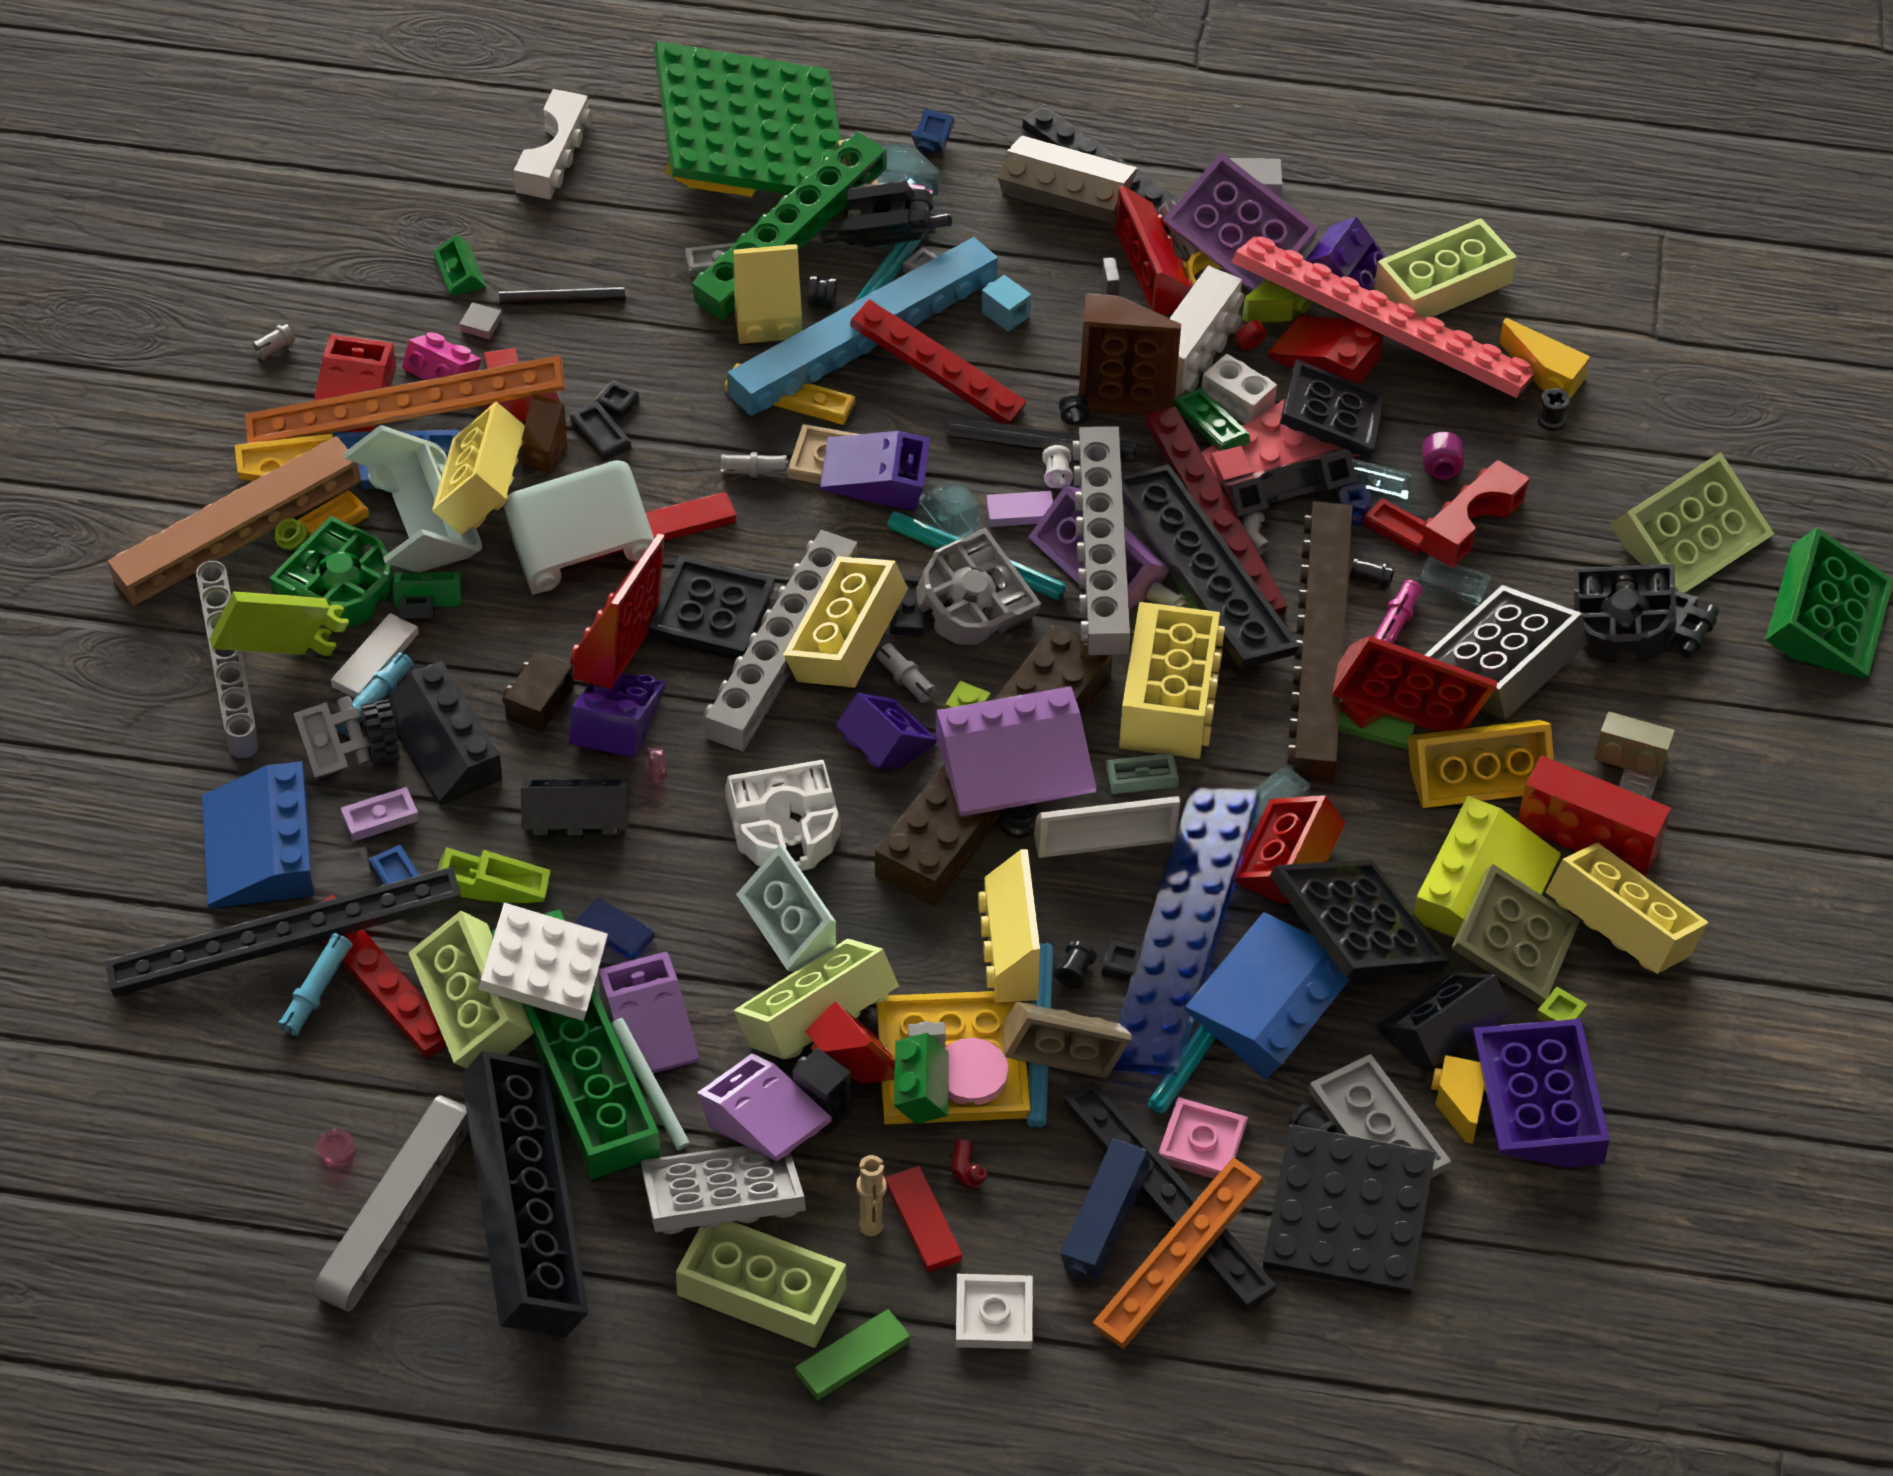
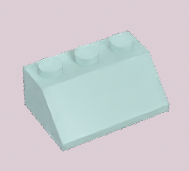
M779 845L736 895L788 971L795 972L836 946V921L783 845Z

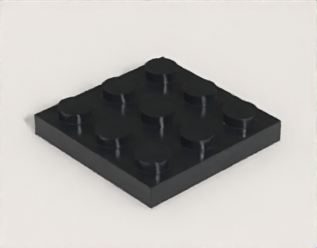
M1296 359L1291 369L1279 423L1291 430L1316 437L1324 443H1331L1350 450L1352 454L1370 458L1375 447L1385 394Z
M680 555L649 624L648 636L735 658L743 657L747 650L749 638L754 632L756 633L773 593L775 578Z

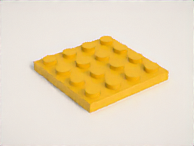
M994 991L889 995L884 1001L876 1004L878 1038L895 1057V1041L908 1038V1024H918L924 1021L933 1023L945 1022V1048L960 1039L977 1038L989 1041L1000 1048L1004 1054L1005 1019L1016 1001L995 1002ZM1007 1058L1009 1069L1005 1089L996 1099L985 1104L975 1105V1102L961 1104L948 1098V1116L923 1123L1026 1119V1115L1031 1111L1026 1061ZM894 1080L881 1081L884 1124L914 1123L894 1106Z

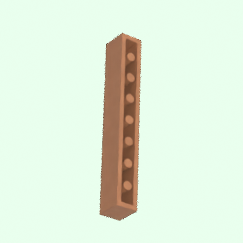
M335 436L301 456L291 459L279 468L262 475L246 486L234 490L231 494L213 504L205 506L202 510L191 516L177 521L174 525L158 534L148 537L145 541L117 554L107 561L113 581L132 606H135L192 575L202 563L217 561L272 531L282 520L295 518L361 482L358 463L344 458L343 453L348 449Z

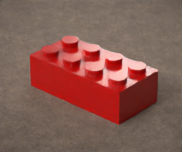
M1541 755L1525 784L1518 822L1534 834L1553 841L1561 847L1570 848L1577 852L1595 843H1599L1647 877L1661 850L1671 808Z

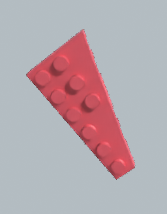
M1285 399L1242 426L1250 433L1251 443L1241 447L1249 461L1253 474L1334 449H1346L1331 443H1324L1316 437L1291 430L1287 426L1280 424ZM1212 445L1204 450L1202 454L1220 484L1218 476L1209 460L1212 453L1219 451ZM1351 453V457H1352V458H1353V457L1360 456V455H1355V454H1352V453Z

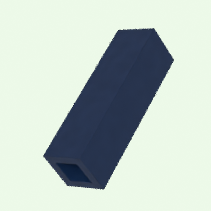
M1114 1138L1112 1139L1060 1252L1064 1268L1072 1276L1079 1279H1087L1089 1277L1099 1281L1151 1167L1147 1149Z

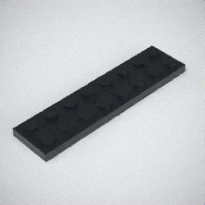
M1164 465L1121 475L1123 504L1199 610L1220 612L1219 626L1225 627L1223 645L1239 668L1242 669L1294 656L1299 650L1300 645L1171 466Z

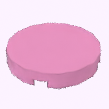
M977 1038L960 1039L945 1048L949 1051L948 1098L956 1103L975 1102V1105H980L996 1099L1005 1089L1009 1069L1007 1058L1000 1048L989 1041Z

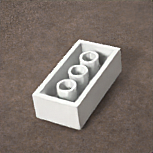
M1207 266L1170 317L1171 320L1181 324L1175 399L1196 389L1200 375L1210 369L1215 354L1223 351L1227 337L1231 332L1235 333L1241 323V316L1238 313L1244 298V294L1241 293V278Z

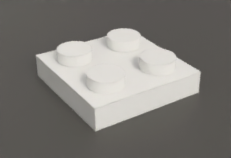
M957 1274L956 1347L1032 1349L1033 1276Z

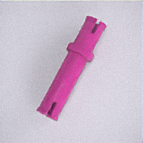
M1405 580L1396 598L1389 602L1387 614L1374 636L1375 638L1383 640L1390 629L1384 641L1394 643L1404 623L1408 622L1413 616V607L1423 591L1419 583L1413 580ZM1403 605L1402 610L1400 611L1399 615H1397L1401 606Z

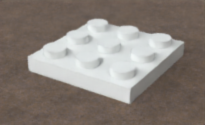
M504 903L478 990L583 1021L608 934Z

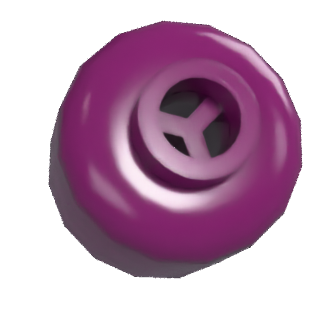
M1441 431L1433 433L1425 439L1422 444V464L1427 474L1437 479L1446 480L1456 476L1463 469L1465 462L1464 446L1456 434Z

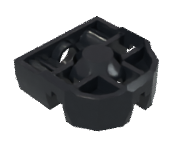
M1674 564L1574 568V611L1582 613L1587 645L1584 648L1589 655L1606 662H1617V652L1623 651V647H1630V651H1637V661H1646L1667 649L1669 640L1675 634L1677 624ZM1656 573H1660V584H1657ZM1589 576H1592V587L1589 585ZM1620 581L1632 582V584L1626 586L1618 585L1617 583ZM1636 611L1641 613V615L1633 618L1632 613ZM1629 627V632L1636 631V634L1616 635V632L1623 633V628Z

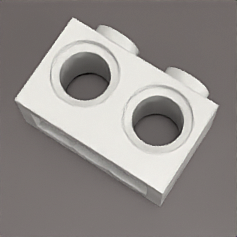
M1225 354L1203 374L1202 390L1227 413L1245 424L1275 405L1277 384L1229 354Z

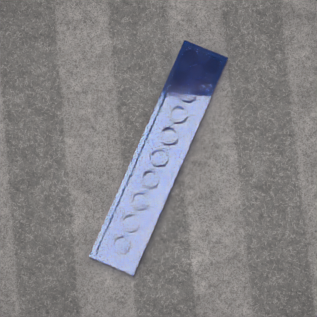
M1191 787L1141 946L1143 949L1135 973L1132 975L1118 1019V1023L1131 1033V1041L1112 1070L1178 1074L1194 1018L1183 1009L1205 984L1260 802L1258 790Z

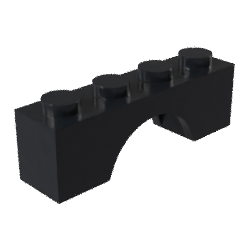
M1334 449L1220 483V486L1236 515L1240 517L1269 508L1270 505L1288 498L1330 490L1357 482L1350 450Z

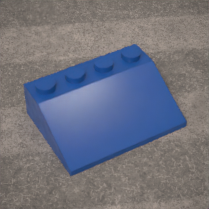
M302 761L264 766L202 795L207 901L209 909L315 896L308 794Z
M1263 912L1183 1010L1267 1080L1284 1063L1351 978H1346L1337 969L1336 963L1327 951L1318 944L1316 937Z

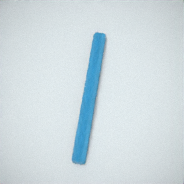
M1039 943L1038 1000L1031 1001V1003L1051 1009L1053 946L1049 943ZM1029 1062L1028 1087L1031 1111L1026 1115L1027 1125L1031 1128H1042L1046 1125L1049 1066Z

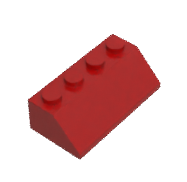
M1125 186L1119 187L1115 231L1149 309L1162 316L1173 314L1193 287L1192 280L1186 278L1182 258L1176 256L1173 239L1171 236H1167L1165 224L1162 222L1163 217L1161 214H1157L1153 203Z

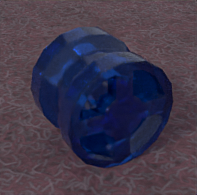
M1358 483L1347 484L1339 492L1338 504L1352 505L1351 525H1358L1363 523L1364 516L1369 512L1371 492L1364 485Z

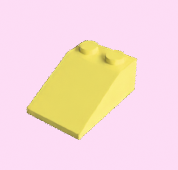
M797 244L733 250L735 319L739 344L787 340L801 332L802 311Z

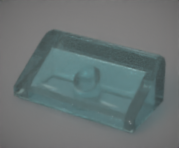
M1352 459L1357 482L1350 483V485L1404 499L1408 498L1413 484L1412 474Z

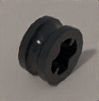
M1070 393L1060 399L1059 410L1063 422L1078 424L1085 421L1089 416L1087 399L1082 394Z

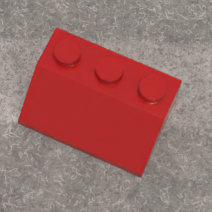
M1326 795L1270 799L1231 879L1235 883L1276 903L1290 904L1288 899L1279 892L1278 886L1269 876L1274 867L1286 864L1327 862L1346 822Z

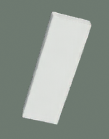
M390 613L331 679L332 687L356 698L373 681V675L377 671H382L398 653H402L418 635V626L399 619V617Z

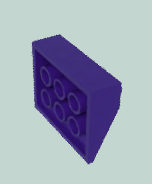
M1581 1019L1473 1028L1499 1154L1563 1167L1605 1164L1610 1139Z

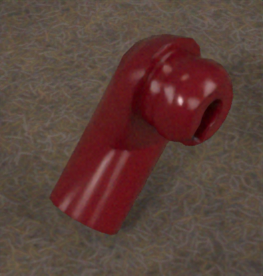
M958 1140L955 1142L951 1165L952 1174L966 1187L972 1189L980 1188L987 1179V1171L984 1167L979 1170L978 1164L973 1165L971 1163L973 1144L967 1140Z

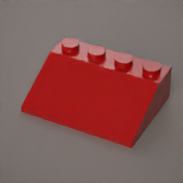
M657 534L615 593L611 592L609 594L605 608L597 612L592 627L586 628L580 645L574 646L570 657V664L574 665L573 679L612 689L648 635L649 624L660 600L665 535Z
M1369 635L1351 644L1339 661L1332 695L1423 728L1441 732L1466 729L1495 690L1498 681Z

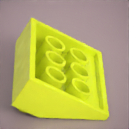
M1467 796L1417 895L1414 914L1423 926L1456 938L1485 870L1491 864L1496 865L1542 895L1560 859L1561 853L1501 808Z

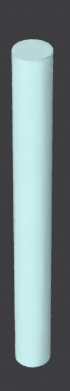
M623 1018L615 1020L611 1025L616 1037L677 1150L687 1147L690 1142Z

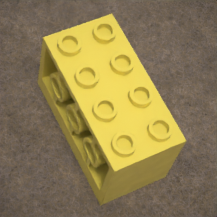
M1139 602L1122 705L1119 749L1157 754L1173 753L1174 756L1200 759L1202 746H1209L1211 726L1207 725H1211L1215 700L1209 698L1215 699L1219 674L1213 672L1219 673L1223 648L1216 647L1223 646L1225 627L1219 626L1220 612Z

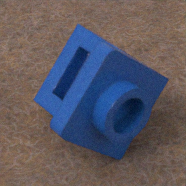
M924 109L918 129L913 130L911 134L917 149L929 154L934 153V151L944 153L955 122L954 117Z

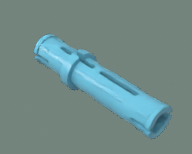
M398 653L382 671H377L372 677L373 681L353 700V706L358 708L361 719L358 720L359 724L363 721L361 705L382 701L388 695H392L400 681L414 669L413 661L406 654L403 656V653ZM345 725L335 727L341 734L345 733L346 736H349Z
M333 933L331 935V939L301 988H296L292 996L294 999L282 1019L278 1022V1025L286 1032L290 1033L292 1029V1035H299L312 1010L318 1009L321 1004L319 998L347 952L353 946L344 936L341 935L340 939H338L339 934Z

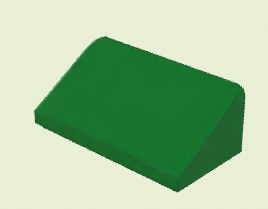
M458 234L433 251L451 296L486 287L471 246Z
M397 573L393 582L394 606L396 608L399 607L402 596H433L435 607H458L461 605L462 573Z

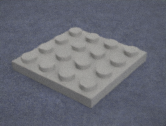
M744 1145L640 1160L655 1232L675 1234L689 1227L715 1228L724 1222L738 1221L741 1223H751L758 1220L759 1217L775 1215L784 1218L793 1216L799 1211H806L804 1194L791 1153L775 1161Z

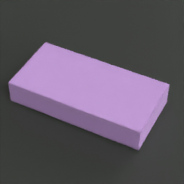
M1051 491L986 495L989 526L1038 524L1053 503Z

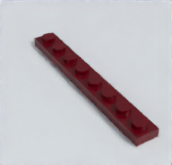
M1172 407L1146 415L1145 424L1167 464L1177 474L1278 615L1286 613L1287 603L1177 408Z

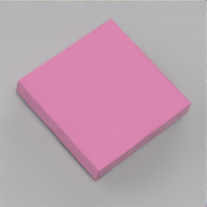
M1178 1097L1158 1153L1171 1167L1215 1179L1232 1157L1236 1159L1247 1127L1248 1117Z

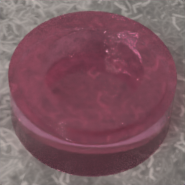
M661 747L647 748L645 758L650 781H664L667 777V764L663 749Z
M331 1129L324 1132L317 1141V1152L321 1162L330 1167H340L350 1162L355 1153L352 1136L342 1129Z

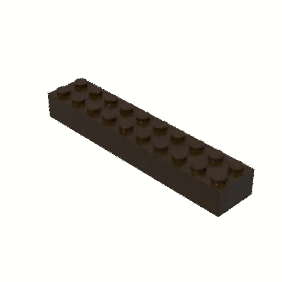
M1055 623L994 700L1071 686L1080 715H1082L1110 679L1113 655H1088V641H1081V635ZM943 764L875 850V876L935 906L1002 818V809L960 816L945 764Z

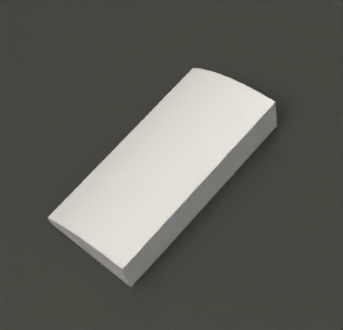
M1179 796L1039 813L1034 828V839L1038 857L1175 842L1180 807Z

